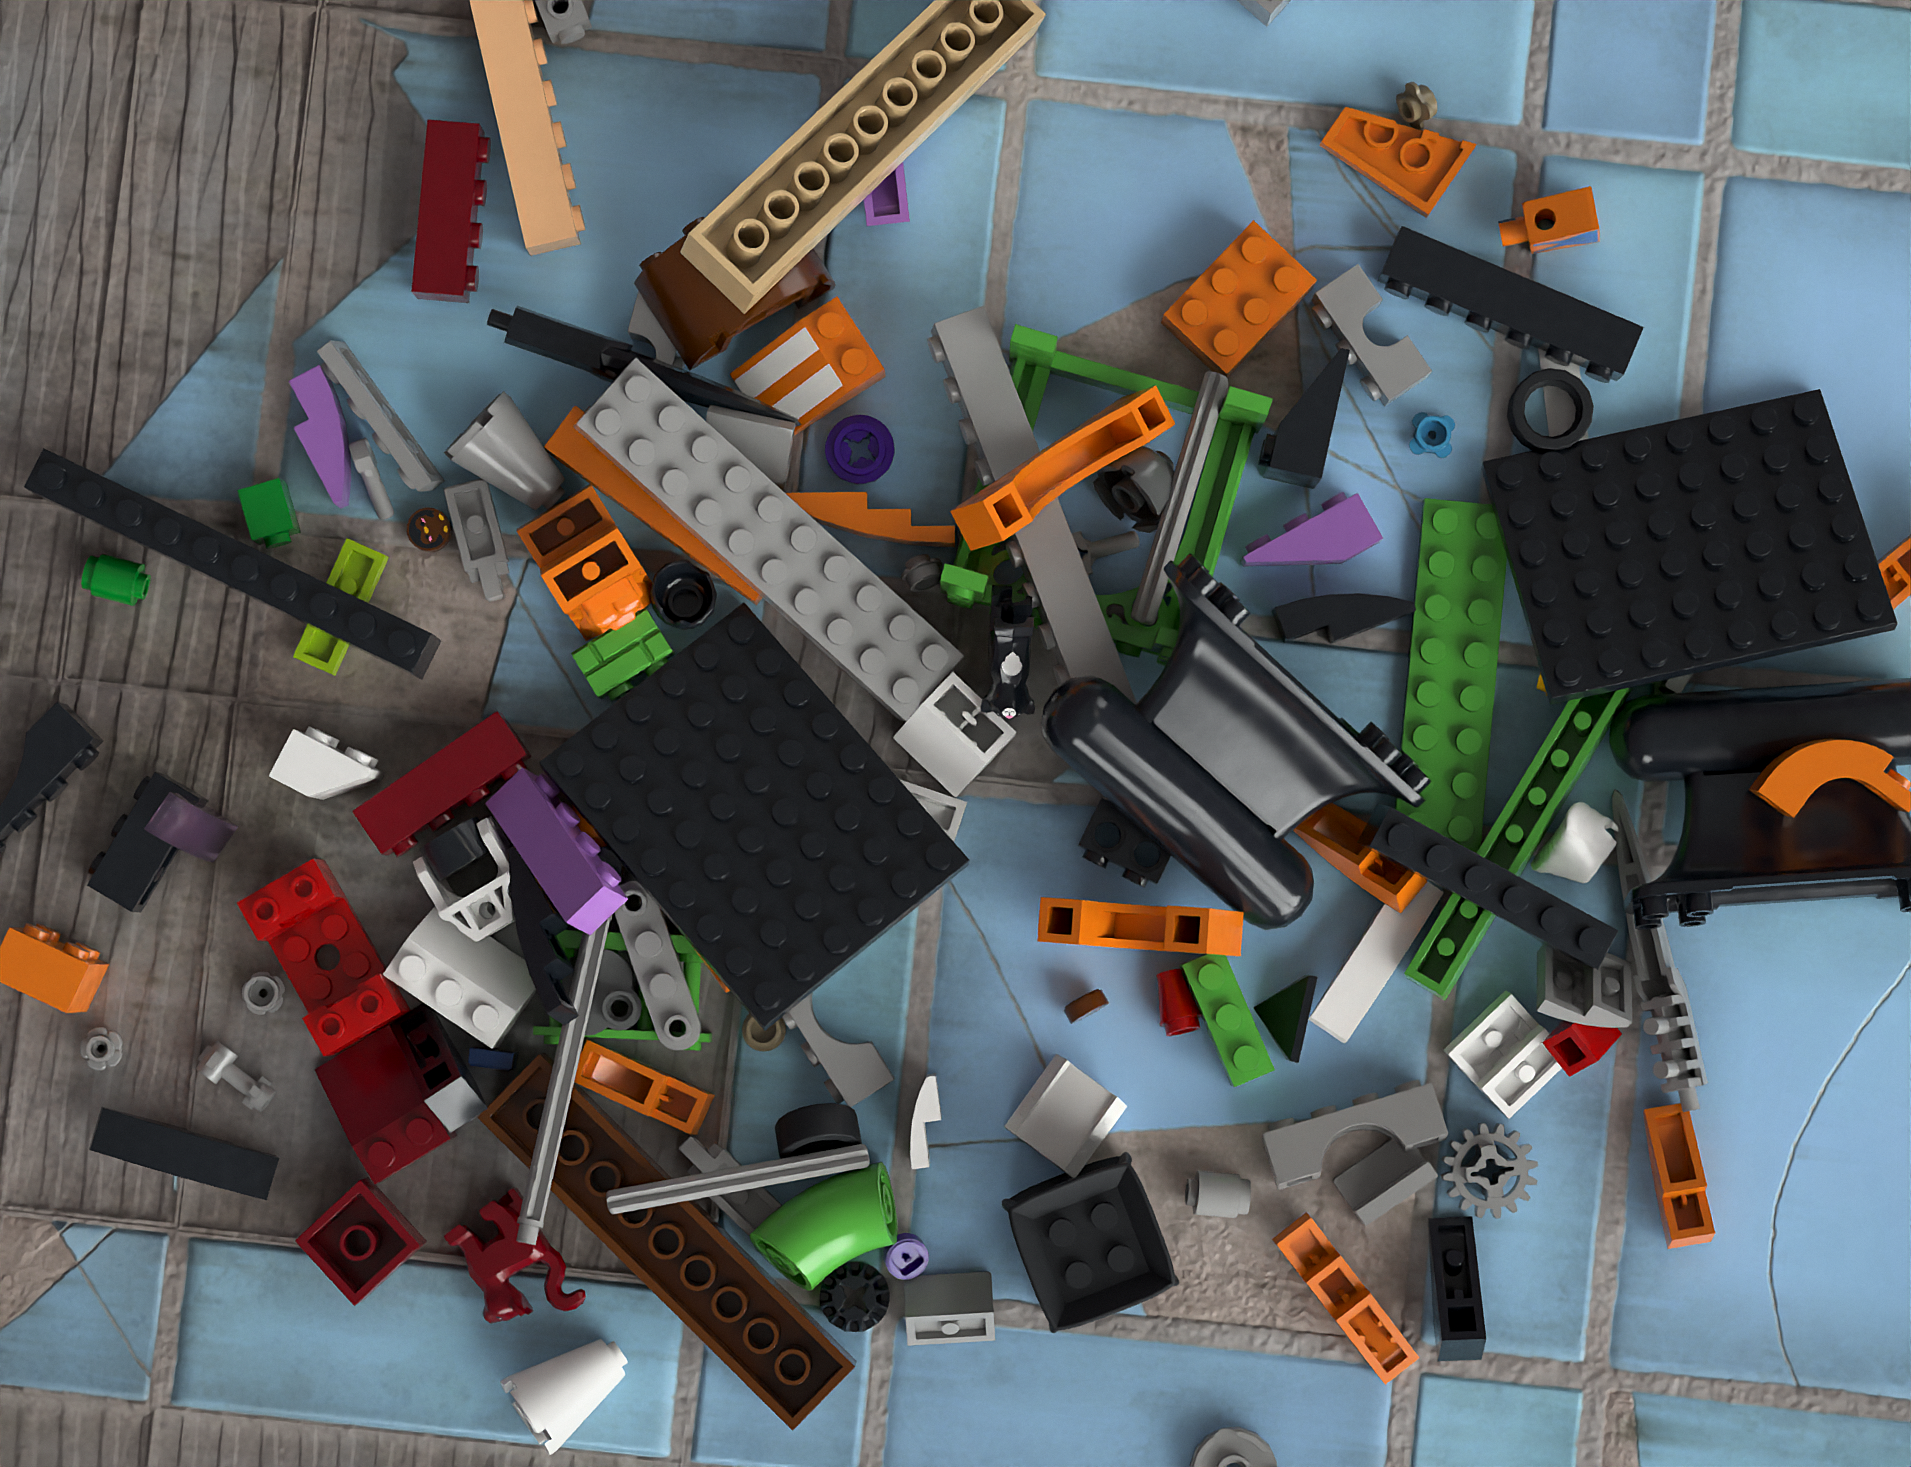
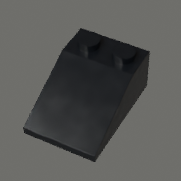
M1341 348L1280 422L1274 434L1266 435L1258 465L1265 466L1263 478L1314 489L1322 479L1349 357V349Z

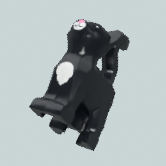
M992 585L988 661L994 681L990 686L988 694L982 699L980 709L983 713L993 711L999 717L1012 719L1019 717L1023 713L1030 715L1035 712L1034 700L1030 697L1026 685L1030 671L1031 636L1033 635L1034 617H1031L1032 596H1026L1023 601L1012 602V586Z

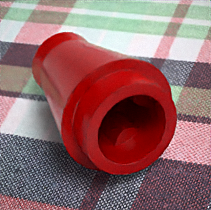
M1172 969L1157 974L1160 1027L1165 1028L1166 1036L1181 1035L1199 1029L1200 1023L1198 1018L1202 1017V1014L1183 978L1182 970Z

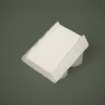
M1056 1054L1004 1127L1066 1174L1075 1178L1108 1132L1113 1128L1127 1105L1071 1064L1067 1059Z

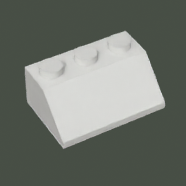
M435 906L406 939L383 975L491 1049L498 1048L537 991L529 975L526 961L491 936L477 942L459 931L456 925L441 919L438 915L439 911Z

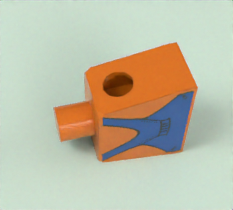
M1591 186L1523 202L1524 216L1498 221L1503 247L1529 241L1531 254L1600 242V230ZM1543 219H1549L1555 223L1548 230H1541L1537 227L1538 222Z

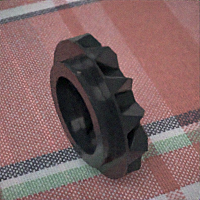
M852 1261L844 1263L827 1275L821 1285L820 1307L828 1321L844 1332H864L872 1328L882 1320L889 1306L890 1292L884 1276L876 1268L864 1262ZM841 1283L853 1290L858 1289L860 1286L863 1287L866 1283L869 1284L862 1297L866 1303L867 1312L855 1304L850 1308L847 1307L844 1311L840 1310L847 1298L844 1288L840 1285Z

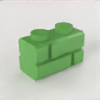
M646 607L636 612L635 619L617 631L609 629L571 653L593 691L601 700L609 696L613 702L623 697L634 688L631 681L644 673L649 677L667 663L670 657L675 655Z

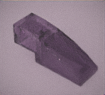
M169 792L144 829L193 856L214 863L238 826L211 807L202 806L187 795Z

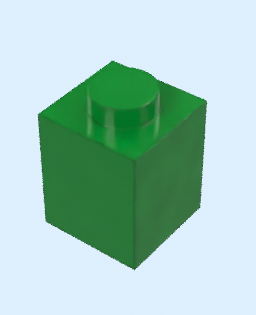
M277 478L237 490L252 541L259 545L265 543L266 548L270 549L291 543L290 536L301 533L289 488L285 481Z

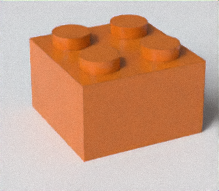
M26 923L24 928L9 927L0 946V982L65 1013L87 1012L109 966L108 963L98 959L101 952L80 942H76V944L70 942L62 943L58 941L61 933L38 923L36 926Z

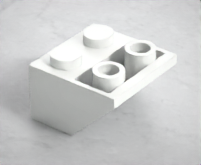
M952 672L920 705L894 735L893 739L956 798L1016 736L1017 732L993 711L989 713L981 712L982 699Z
M309 726L305 733L295 729L292 730L269 777L306 796L324 800L380 782L385 773L375 768L378 762L377 759L349 746L343 752L336 748L340 740Z

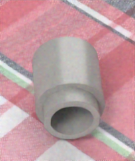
M1197 1171L1194 1179H1187L1185 1204L1192 1206L1194 1215L1236 1218L1238 1214H1248L1251 1200V1182L1249 1179H1240L1239 1174Z

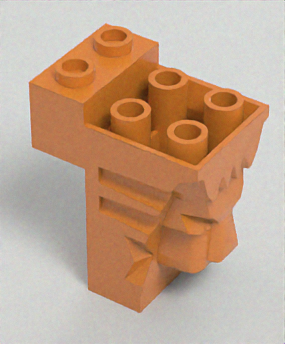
M591 483L517 528L518 535L540 568V576L564 614L569 615L585 641L605 633L610 628L617 631L633 621L637 611L644 609L651 603L650 590L652 581Z

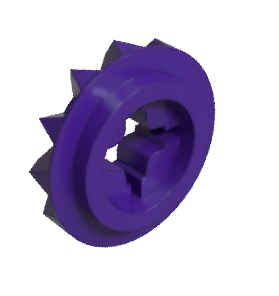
M853 415L842 419L831 429L826 440L825 454L830 468L840 479L859 485L875 482L889 470L894 458L895 447L890 431L882 422L867 415ZM869 434L872 435L869 439L868 451L876 460L872 461L870 458L867 460L864 457H860L857 462L854 461L850 466L849 463L851 462L853 451L844 440L847 439L850 442L854 441L859 444L863 439L866 440Z

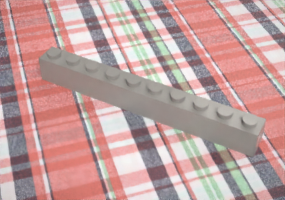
M981 306L934 323L931 330L932 337L928 338L927 341L935 363H943L948 378L943 379L946 394L951 404L958 402L964 418L959 420L960 430L966 444L970 445L973 443L979 460L974 461L980 482L985 486L992 484L1040 452L985 307ZM1056 497L1035 516L1032 522L1011 535V542L1006 543V549L1014 568L1021 566L1027 583L1022 584L1024 597L1032 596V609L1037 608L1043 623L1037 626L1040 639L1046 650L1053 649L1058 665L1054 666L1053 670L1059 686L1070 678L1092 675L1113 684L1136 705V699L1059 499Z

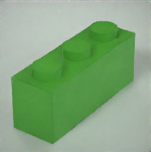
M1203 954L1180 964L1179 966L1202 1014L1203 1022L1230 1085L1237 1087L1274 1071V1066L1226 955Z

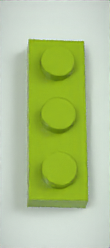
M346 538L326 583L369 603L389 557ZM307 625L293 658L336 676L349 645Z

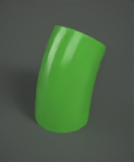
M883 1162L869 1164L866 1168L839 1173L807 1188L770 1214L749 1235L751 1242L777 1271L807 1291L813 1290L827 1275L847 1261L871 1250L894 1245L897 1242L898 1236L897 1213L893 1189L886 1166Z

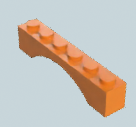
M1156 385L1123 396L950 512L971 551L1004 541L1032 522L1035 516L1047 504L1067 489L1111 462L1149 443L1174 426L1175 422Z

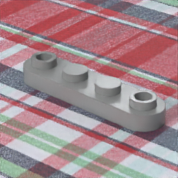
M638 881L626 882L619 887L627 898L633 894L639 895L642 899V906L638 911L632 912L627 908L625 902L614 914L660 1042L669 1049L684 1050L690 1048L700 1037L701 1021L662 910ZM677 1019L682 1020L686 1025V1032L681 1037L674 1036L670 1031L671 1023Z

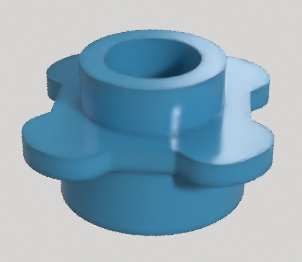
M1425 412L1416 414L1412 419V424L1415 427L1414 438L1409 442V448L1412 453L1421 455L1427 452L1436 454L1438 458L1447 457L1452 451L1449 441L1451 431L1455 428L1454 420L1448 415L1439 417L1428 416ZM1430 431L1436 433L1435 439H1430L1428 437V433Z

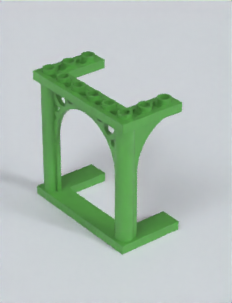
M1017 324L1014 326L1009 351V362H1012L1010 375L1032 432L1050 374L1122 395H1129L1156 385L1167 408L1193 414L1199 394L1198 391L1056 351L1058 336ZM1232 386L1229 387L1218 415L1186 530L1174 558V562L1177 565L1191 553L1208 569L1209 574L1213 577L1254 433L1258 434L1264 424L1273 398ZM978 478L974 495L989 486V484L983 486ZM963 535L961 536L953 565L945 563L940 579L941 593L947 595L948 603L967 609H972L974 603L991 607L992 585H1002L994 580V570L1002 562L1010 560L1007 550L1000 551L992 556L994 546L1000 548L999 542L971 551ZM1024 574L1014 583L1008 584V586H1012V602H1019L1025 599L1023 593H1016L1022 589V584L1027 583ZM1168 578L1167 584L1172 585L1171 581ZM1173 585L1166 594V597H1171L1169 606H1166L1162 598L1157 622L1151 627L1143 626L1131 618L1132 604L1136 599L1139 586L1122 593L1095 595L1112 640L1116 644L1117 652L1139 658L1141 651L1158 656L1156 663L1166 666L1176 644L1180 627V607ZM1112 604L1122 606L1128 625L1123 624L1120 617L1114 613L1111 615L1112 618H1109L1106 613L1107 607ZM1035 607L1032 609L1031 617H1034L1033 628L1038 629L1037 626L1043 623Z

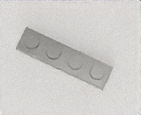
M329 341L317 352L324 360V363L321 365L323 371L332 382L337 385L341 384L350 396L347 399L349 407L360 419L368 421L375 431L372 434V438L377 446L385 454L391 453L400 466L397 472L403 482L411 489L416 488L418 492L433 491L445 481L347 344L341 341Z

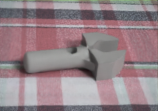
M365 437L350 443L349 449L358 474L361 473L378 518L381 520L391 518L394 515V509L384 484L380 479L377 460L367 438Z
M1081 531L1072 533L1077 549L1081 552H1087L1082 558L1087 575L1093 574L1091 566L1096 559L1137 548L1140 543L1135 531L1094 542L1083 538Z

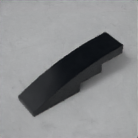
M515 846L509 848L510 893L517 935L529 975L546 1013L565 1026L579 1016L560 981L575 971L556 936L570 927V924L564 921Z
M101 1107L89 1146V1150L263 1200H267L279 1161V1157L276 1155L234 1145L232 1142L191 1132L183 1127Z

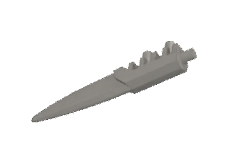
M1614 789L1612 795L1613 822L1618 826V832L1614 830L1624 901L1633 887L1649 883L1651 878L1623 795ZM1626 913L1638 971L1637 975H1633L1637 993L1645 1001L1641 1003L1642 1011H1651L1652 1017L1644 1021L1643 1029L1648 1035L1657 1036L1658 1044L1652 1045L1650 1048L1652 1055L1661 1054L1662 1061L1654 1064L1653 1073L1657 1078H1666L1667 1080L1666 1084H1661L1662 1093L1678 1091L1683 1112L1700 1109L1695 1087L1705 1085L1708 1081L1687 988L1678 968H1675L1663 919H1661L1662 926L1659 928L1638 930L1635 929L1634 915Z

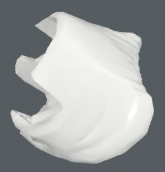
M1583 802L1574 803L1567 811L1565 818L1553 836L1531 862L1532 870L1539 873H1550L1583 884L1589 882L1616 846V841L1605 829L1611 828L1618 832V826L1610 818L1601 815L1589 805Z

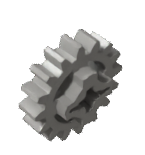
M1478 1123V1134L1475 1135L1467 1128L1462 1129L1464 1141L1460 1144L1450 1140L1448 1143L1455 1151L1453 1157L1442 1156L1441 1159L1444 1163L1451 1165V1171L1441 1174L1442 1180L1453 1181L1454 1184L1446 1192L1447 1195L1451 1198L1461 1195L1462 1199L1458 1207L1464 1211L1474 1204L1475 1216L1479 1218L1483 1217L1486 1208L1490 1209L1492 1216L1496 1219L1501 1217V1207L1503 1206L1512 1213L1517 1212L1514 1200L1520 1198L1529 1201L1531 1197L1524 1190L1525 1185H1537L1538 1181L1528 1176V1170L1538 1166L1537 1161L1526 1160L1525 1157L1532 1149V1146L1528 1143L1518 1146L1516 1143L1519 1140L1520 1133L1513 1130L1506 1137L1504 1136V1125L1496 1123L1493 1132H1489L1485 1123ZM1494 1141L1508 1147L1515 1158L1504 1159L1497 1154ZM1476 1145L1475 1156L1469 1164L1461 1165L1465 1154ZM1487 1159L1492 1164L1508 1167L1493 1173V1181L1490 1182L1487 1177L1472 1173L1485 1168ZM1517 1176L1511 1190L1504 1195L1503 1186L1510 1177ZM1475 1182L1482 1188L1485 1200L1473 1196L1463 1183Z

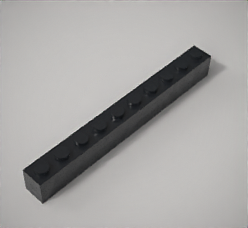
M44 448L24 486L27 490L51 503L421 680L441 643L439 638L420 627Z

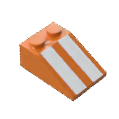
M837 296L799 320L730 373L741 393L797 418L801 425L795 427L794 436L886 377L884 367Z

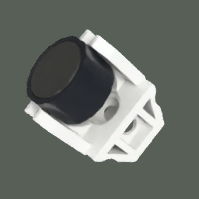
M476 816L453 827L424 845L420 849L423 856L413 861L417 876L439 911V917L456 925L459 931L476 942L496 933L515 921L510 893L511 875L509 870V848L512 846L492 816L481 821ZM491 853L498 865L496 879L466 897L456 895L446 878L462 871Z

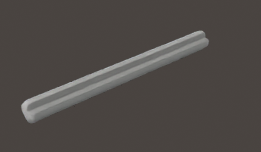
M1207 371L1204 375L1174 472L1170 496L1162 512L1131 612V618L1136 622L1146 625H1153L1155 623L1168 581V576L1163 568L1170 560L1174 562L1229 383L1228 378L1223 374Z
M858 1144L609 1190L606 1193L607 1206L611 1214H618L866 1168L870 1163L868 1149L866 1145Z

